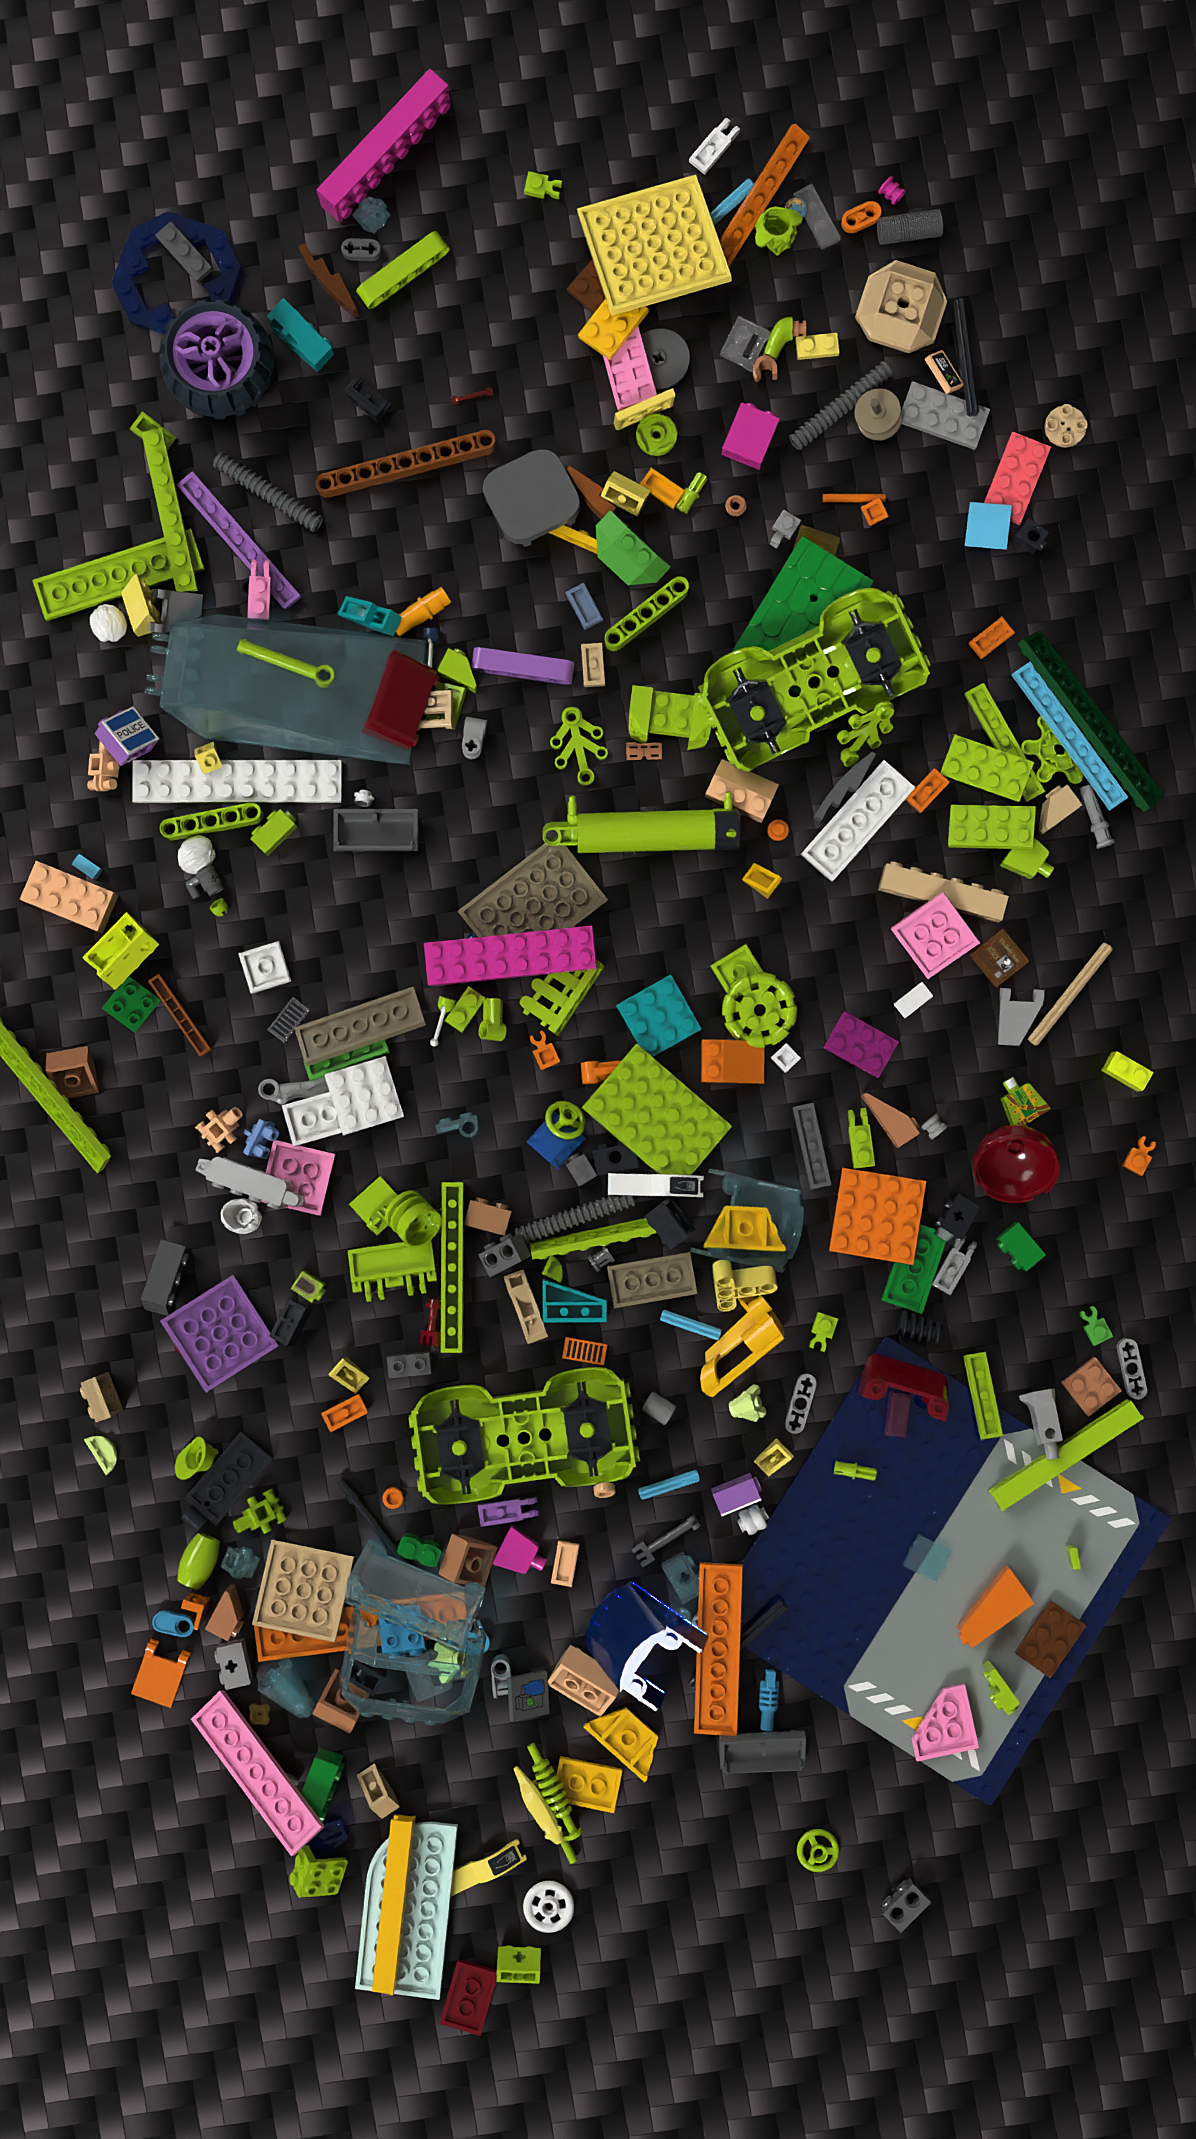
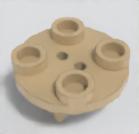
M1064 404L1050 412L1046 418L1044 428L1050 442L1056 446L1066 448L1074 446L1081 441L1088 424L1081 411L1069 404Z

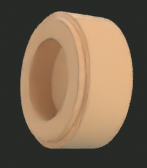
M605 1482L594 1486V1495L598 1498H607L615 1494V1485L613 1483Z

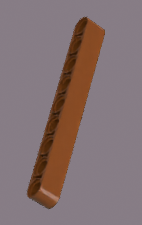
M482 430L330 471L317 477L316 487L321 496L329 498L489 455L496 448L495 436L489 430ZM484 439H490L492 441V443L488 446H484L481 444V442ZM465 444L472 446V448L469 451H463L461 449V447ZM444 450L452 452L448 457L441 455ZM425 455L432 457L428 462H423L421 458ZM408 460L412 462L409 467L404 468L401 466L403 461ZM384 466L391 467L388 473L381 472V469ZM369 471L371 476L369 478H362V473ZM344 477L351 478V481L349 483H341V480ZM330 482L331 486L328 489H322V484Z

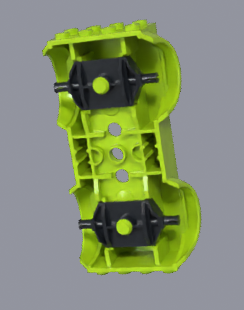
M864 588L850 592L827 606L821 614L818 627L770 651L756 646L745 647L728 653L712 664L705 674L703 685L698 687L700 693L697 696L703 709L708 708L709 710L706 714L712 728H718L715 733L721 746L726 745L727 747L724 751L731 766L735 764L737 769L748 772L797 746L809 742L810 731L854 709L865 714L874 709L879 702L890 701L914 688L926 684L927 677L930 674L928 667L931 665L927 656L919 650L922 648L919 638L915 636L914 632L911 633L913 625L909 617L901 611L905 608L900 597L896 594L893 595L890 591L883 592L875 588ZM830 666H837L839 668L837 677L831 678L827 675V669ZM813 676L820 679L817 687H810L808 685L809 679ZM792 685H798L801 689L797 697H792L788 693Z
M588 1367L559 1373L547 1381L544 1390L492 1397L484 1387L459 1385L428 1393L420 1399L415 1409L411 1411V1415H409L410 1428L414 1427V1436L411 1437L412 1447L417 1449V1456L414 1458L415 1469L420 1472V1477L417 1479L418 1491L422 1492L423 1497H426L434 1504H459L497 1497L501 1495L505 1484L555 1478L561 1486L578 1487L614 1482L627 1478L633 1467H636V1462L640 1461L638 1446L634 1447L633 1440H637L635 1425L631 1426L630 1419L634 1418L632 1404L627 1402V1397H631L629 1383H625L624 1379H620L613 1371L607 1368ZM544 1428L549 1429L552 1433L548 1441H543L539 1437V1432ZM527 1432L530 1435V1441L527 1444L520 1443L518 1440L519 1433ZM501 1434L509 1437V1444L505 1447H501L497 1443V1438Z

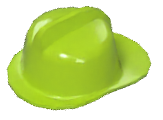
M196 1437L179 1453L175 1463L176 1476L180 1480H186L196 1472L207 1471L212 1466L218 1450L205 1443L202 1437Z

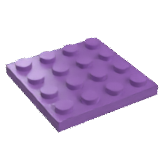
M234 1275L160 1321L205 1392L213 1389L278 1347L275 1339L269 1337V1330Z

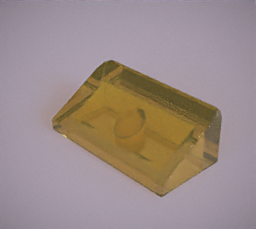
M801 525L794 548L803 536L835 556L840 541L839 537Z

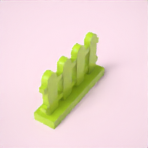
M597 960L598 969L575 971L573 975L569 972L548 974L544 981L539 978L534 979L531 984L532 988L536 991L533 998L523 996L520 999V1005L525 1009L523 1013L527 1016L532 1013L542 1020V1026L550 1025L548 1029L559 1036L603 970V964ZM582 972L585 973L581 980L578 979ZM553 978L565 985L562 992L549 985ZM570 990H573V992L571 993V995H570L569 997H567V994L569 993V991H570ZM541 996L554 1003L550 1010L538 1003ZM559 1007H561V1010L559 1011V1013H558V1014H555V1012L557 1011V1009H558Z

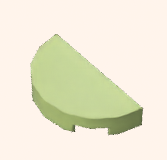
M91 1436L84 1439L105 1475H108L114 1469L117 1462L115 1445L103 1436Z

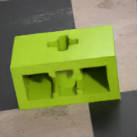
M513 1946L498 1947L497 1982L539 1984L541 1948L531 1946L525 1948Z

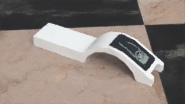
M608 1173V1195L703 1197V1193H700V1180H704V1176Z

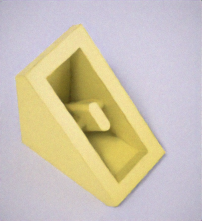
M346 1356L329 1373L330 1377L355 1394L369 1380L368 1375Z
M776 1438L754 1462L767 1476H770L794 1456Z

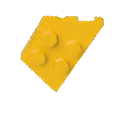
M724 1206L704 1243V1248L786 1251L785 1245L782 1244L778 1236V1230L775 1224L772 1223L768 1209L763 1207Z
M627 1707L584 1724V1728L641 1780L647 1781L658 1740V1735Z

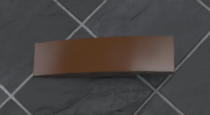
M306 243L298 246L302 258L322 288L339 306L354 318L359 317L357 308L339 272L331 276L323 258L314 261Z

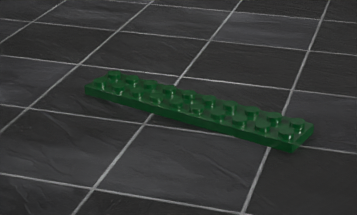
M1039 630L1020 641L1018 645L1021 648L1022 654L1029 658L1034 670L1041 674L1046 681L1047 687L1056 694L1059 703L1068 710L1073 722L1079 725L1085 738L1091 741L1096 748L1097 754L1109 765V770L1121 781L1123 789L1133 797L1135 805L1145 812L1165 797L1043 632Z

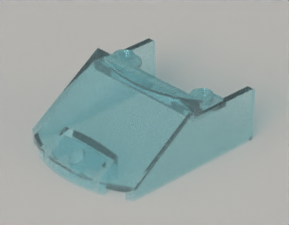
M709 1169L708 1173L724 1177L722 1187L727 1195L732 1196L730 1206L763 1207L768 1209L772 1223L775 1224L778 1236L782 1244L785 1245L786 1251L708 1248L707 1251L691 1248L690 1252L755 1267L772 1266L775 1271L783 1272L785 1270L783 1267L788 1259H792L802 1232L804 1208L800 1206L799 1194L802 1195L801 1190L730 1172Z

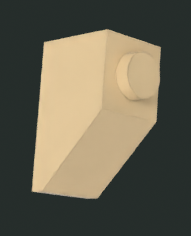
M375 1763L357 1775L370 1809L383 1819L400 1807L392 1788Z

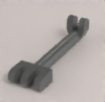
M693 1514L687 1518V1521L650 1545L646 1546L645 1542L642 1541L631 1550L633 1553L640 1549L642 1550L641 1553L636 1555V1558L640 1560L646 1556L647 1559L640 1563L644 1567L655 1560L652 1555L653 1552L690 1528L696 1530L701 1525Z

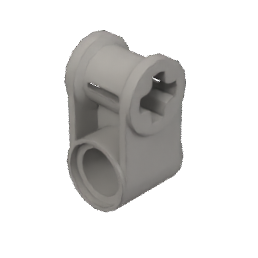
M466 717L462 741L465 757L475 759L480 755L483 739L485 738L487 720ZM471 744H474L475 748H473L472 751H469L468 747H470Z
M500 1654L493 1658L491 1665L494 1699L501 1695H508L507 1677H512L510 1659L506 1655ZM502 1662L507 1668L501 1671L495 1665Z

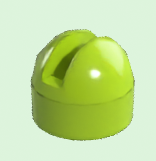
M220 898L212 903L209 909L214 915L220 917L224 916L222 914L223 911L228 912V905L223 898Z

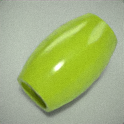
M198 1532L189 1542L182 1555L177 1581L185 1586L199 1590L213 1572L219 1555L220 1541L212 1536Z

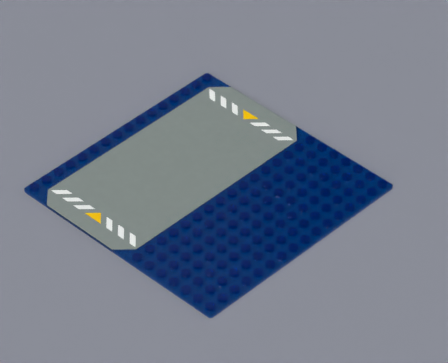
M885 1337L874 1354H880L940 1372L948 1378L949 1411L946 1421L936 1419L928 1414L927 1404L921 1400L922 1396L888 1386L885 1396L879 1400H872L861 1396L857 1392L863 1372L861 1373L767 1521V1527L760 1532L741 1562L743 1564L741 1633L778 1600H782L788 1609L745 1648L913 1757L915 1755L911 1738L942 1688L964 1683L979 1748L926 1759L921 1762L987 1805H992L1169 1524L1170 1518L1081 1460L1004 1511H1001L988 1490L1044 1454V1445L1037 1446L1034 1430L998 1408L1003 1436L981 1440L970 1389L891 1338ZM836 1460L851 1464L856 1462L858 1466L875 1468L877 1470L876 1479L868 1480L857 1477L852 1479V1477L834 1474ZM1073 1544L1078 1548L1081 1569L1073 1570L1069 1566L1066 1545ZM1007 1565L1035 1604L972 1648L969 1643L964 1645L957 1635L960 1633L957 1628L958 1624L1001 1569ZM1049 1600L1086 1625L1051 1678L1014 1653ZM987 1660L991 1662L1020 1702L1017 1706L1018 1709L1011 1715H1007L1003 1708L998 1710L988 1696L991 1693L988 1686L991 1684L982 1673L985 1671L982 1664Z

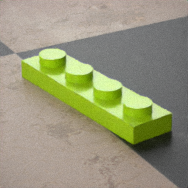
M986 1352L965 1355L963 1357L980 1439L1002 1437L1003 1432Z

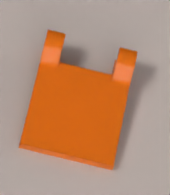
M151 1638L147 1644L131 1694L171 1708L191 1652L183 1650L178 1661H172L155 1654L159 1641Z

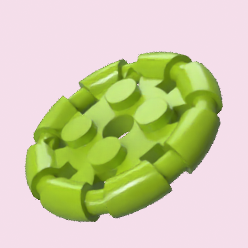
M756 972L752 976L745 975L732 984V989L728 995H725L722 1005V1015H725L726 1019L724 1024L729 1033L736 1040L747 1041L749 1045L756 1048H765V1045H775L782 1041L789 1034L788 1031L792 1025L794 1026L797 1018V1005L794 1003L795 995L789 985L784 980H778L775 975L764 972ZM757 983L758 989L751 990L750 984ZM771 985L777 988L774 994L767 991ZM738 993L744 995L740 1003L735 1000ZM785 1000L787 1007L781 1008L779 1001ZM758 1004H762L765 1007V1012L761 1016H757L754 1013V1008ZM738 1012L740 1019L734 1020L733 1013ZM779 1018L785 1020L781 1028L775 1025L779 1022ZM745 1026L752 1029L749 1035L743 1032ZM768 1030L769 1036L762 1037L761 1031Z

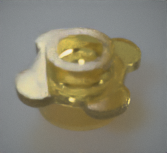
M256 1703L250 1705V1724L267 1725L270 1722L268 1717L270 1706L268 1704L257 1705Z

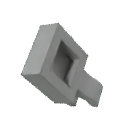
M783 509L772 527V530L776 531L771 539L770 545L777 549L784 537L790 540L801 520Z

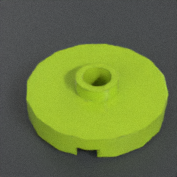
M659 413L647 415L640 421L637 427L636 439L639 447L645 453L653 456L668 453L673 449L677 440L675 423L668 416ZM659 433L660 437L656 439L653 437V434Z

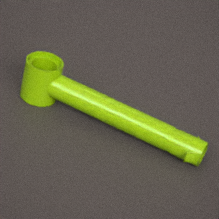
M240 639L236 651H239L241 654L253 656L312 678L321 688H327L333 682L334 671L328 665L316 667L251 643L247 639ZM326 672L329 674L330 679L322 681L318 674Z

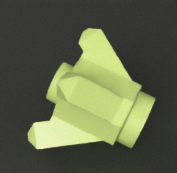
M753 1384L739 1397L729 1402V1409L734 1418H745L756 1422L759 1417L763 1418L766 1415V1409L762 1406L760 1397L757 1396L760 1394V1387Z
M443 1642L435 1643L434 1650L438 1652L435 1660L429 1661L427 1664L430 1669L436 1668L440 1672L441 1676L439 1679L441 1683L445 1684L458 1671L467 1666V1657L464 1652L456 1651Z

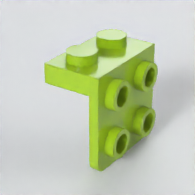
M305 1845L295 1858V1866L290 1874V1884L294 1887L299 1898L335 1895L339 1891L348 1862L344 1857L315 1859L309 1845Z

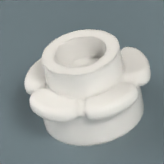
M360 790L354 794L356 797L355 803L361 807H370L374 801L370 791Z

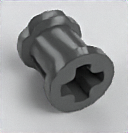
M603 1246L602 1250L595 1255L588 1256L589 1261L597 1272L610 1261L612 1263L615 1261L606 1246Z

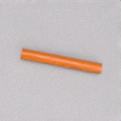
M823 494L822 502H872L880 498L881 502L885 503V494Z

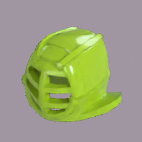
M777 206L767 209L760 215L755 225L757 246H767L777 256L787 248L790 249L797 235L796 226L802 223V216L792 209Z

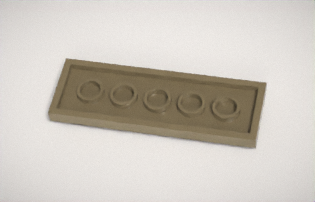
M410 987L297 1026L295 1031L306 1066H310L425 1026L426 1023L414 987Z

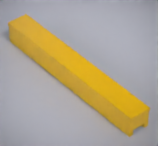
M396 1814L394 1819H391L372 1986V1992L386 1993L392 1996L397 1988L416 1816Z

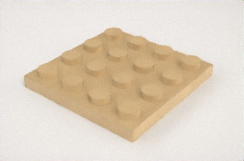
M271 1540L252 1625L336 1642L355 1557Z

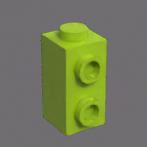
M281 809L278 812H272L267 817L268 822L263 826H258L252 832L253 836L250 839L267 856L297 828L293 823L296 819L288 811L285 814Z

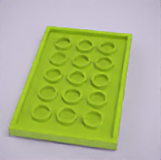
M635 1044L582 1107L655 1172L665 1175H692L732 1127L638 1044Z

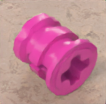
M890 176L882 184L878 193H884V197L887 200L890 199L891 203L896 205L904 196L906 190L901 189L898 182L894 183V177Z

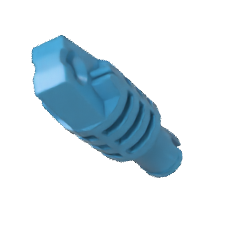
M765 1669V1680L760 1682L759 1708L762 1711L761 1730L773 1731L774 1712L778 1709L779 1681H776V1672L773 1669Z

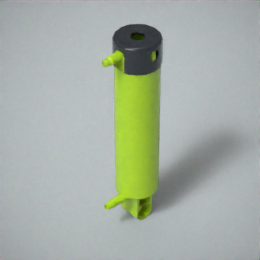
M725 792L724 808L713 810L577 813L576 797L570 796L567 822L547 823L543 827L542 833L543 840L547 845H577L578 853L708 849L738 850L740 847V814L737 808H733L731 792ZM550 830H555L558 833L554 838H550L546 834Z

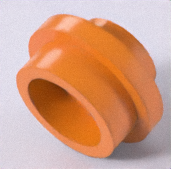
M774 820L769 824L768 835L771 839L781 841L787 837L789 828L784 821Z

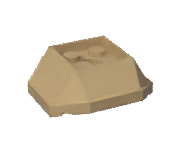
M895 260L868 277L855 319L862 327L869 341L911 353L934 343L947 300L934 272ZM904 302L908 307L901 308L898 306V303Z

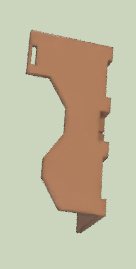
M626 743L627 760H641L642 757H646L647 760L662 759V743ZM630 746H638V748L629 749ZM650 746H659V748H650ZM651 754H659V757H651Z

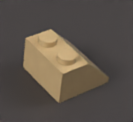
M1059 785L1045 796L1047 800L1042 804L1038 830L1040 836L1082 806L1068 785L1063 788Z

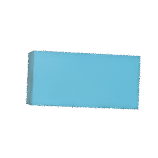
M80 854L72 863L73 866L95 881L103 871Z

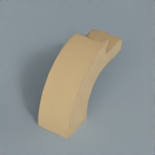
M524 1270L504 1276L527 1343L530 1344L548 1337L541 1313Z

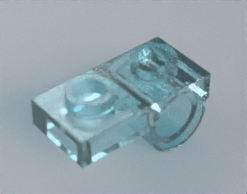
M472 1112L459 1115L460 1119L452 1121L451 1117L439 1120L440 1124L435 1125L437 1134L459 1129L463 1136L468 1138L474 1137L479 1131L477 1115L472 1116ZM467 1122H472L475 1126V1130L471 1134H466L463 1130V1126Z

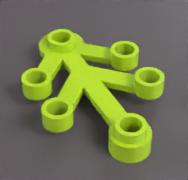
M890 701L879 702L875 706L874 711L861 717L858 714L851 716L848 722L855 730L851 732L843 730L838 733L837 739L841 744H846L858 737L850 748H846L841 752V760L846 767H851L859 761V756L856 752L867 738V743L871 749L878 748L881 745L882 741L878 737L877 724L879 722V728L882 733H889L893 729L890 718L894 714V706Z
M568 707L562 713L563 724L557 734L551 738L550 745L553 749H560L563 745L562 739L569 729L571 730L572 738L561 755L555 759V766L558 769L566 768L567 760L575 749L580 769L578 782L582 786H590L594 782V773L588 769L583 747L593 752L599 760L606 759L608 751L605 747H599L580 735L579 727L591 733V737L594 740H600L603 737V730L601 727H595L582 719V713L578 708ZM573 714L576 716V719L570 721L568 716ZM599 730L601 735L596 737L593 735V732ZM553 740H560V744L558 746L553 745ZM604 750L606 753L605 756L600 757L597 754L598 751ZM559 759H563L565 761V764L563 766H559L557 764V761ZM589 775L590 780L585 782L582 780V776Z

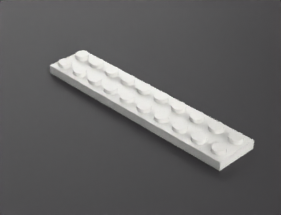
M133 760V803H342L341 760H220L222 767L207 774L202 773L197 760Z

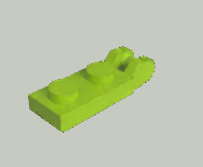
M861 1108L862 1125L855 1126V1114L853 1110H848V1132L854 1169L875 1166L866 1108Z

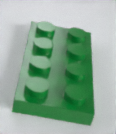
M920 1224L914 1264L893 1262L881 1298L882 1301L922 1314L946 1243L945 1240L934 1234L936 1229Z

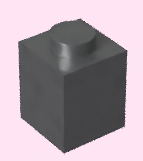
M576 1153L568 1158L569 1163L566 1166L578 1186L597 1176L584 1154L580 1156L579 1153Z

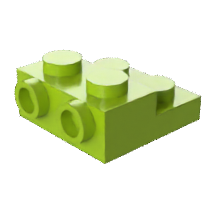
M987 1660L982 1664L985 1669L982 1673L991 1684L988 1686L991 1692L988 1696L998 1710L1003 1708L1007 1715H1011L1018 1709L1017 1706L1020 1702L991 1662Z

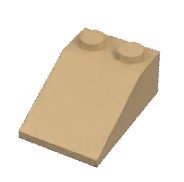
M109 1372L81 1382L80 1392L82 1397L87 1399L90 1406L88 1407L89 1415L92 1419H95V1422L108 1419L124 1411Z

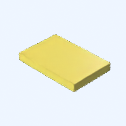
M673 388L615 413L613 424L616 430L641 421L647 415L659 413L672 407L675 399Z

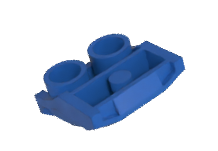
M555 1111L552 1113L553 1124L557 1123L560 1115ZM545 1121L527 1140V1143L558 1170L586 1138L582 1135L574 1139L557 1137L549 1130ZM563 1126L559 1129L564 1133L576 1131L572 1126Z

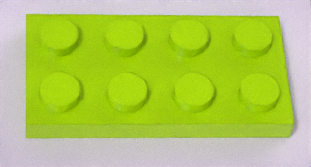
M954 735L940 773L948 778L1020 802L1034 762Z
M951 805L948 846L952 848L1034 849L1036 806Z

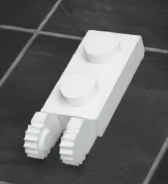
M728 118L724 119L717 128H714L689 159V162L704 175L730 146L740 131V128L736 126L727 136L723 134L730 123Z

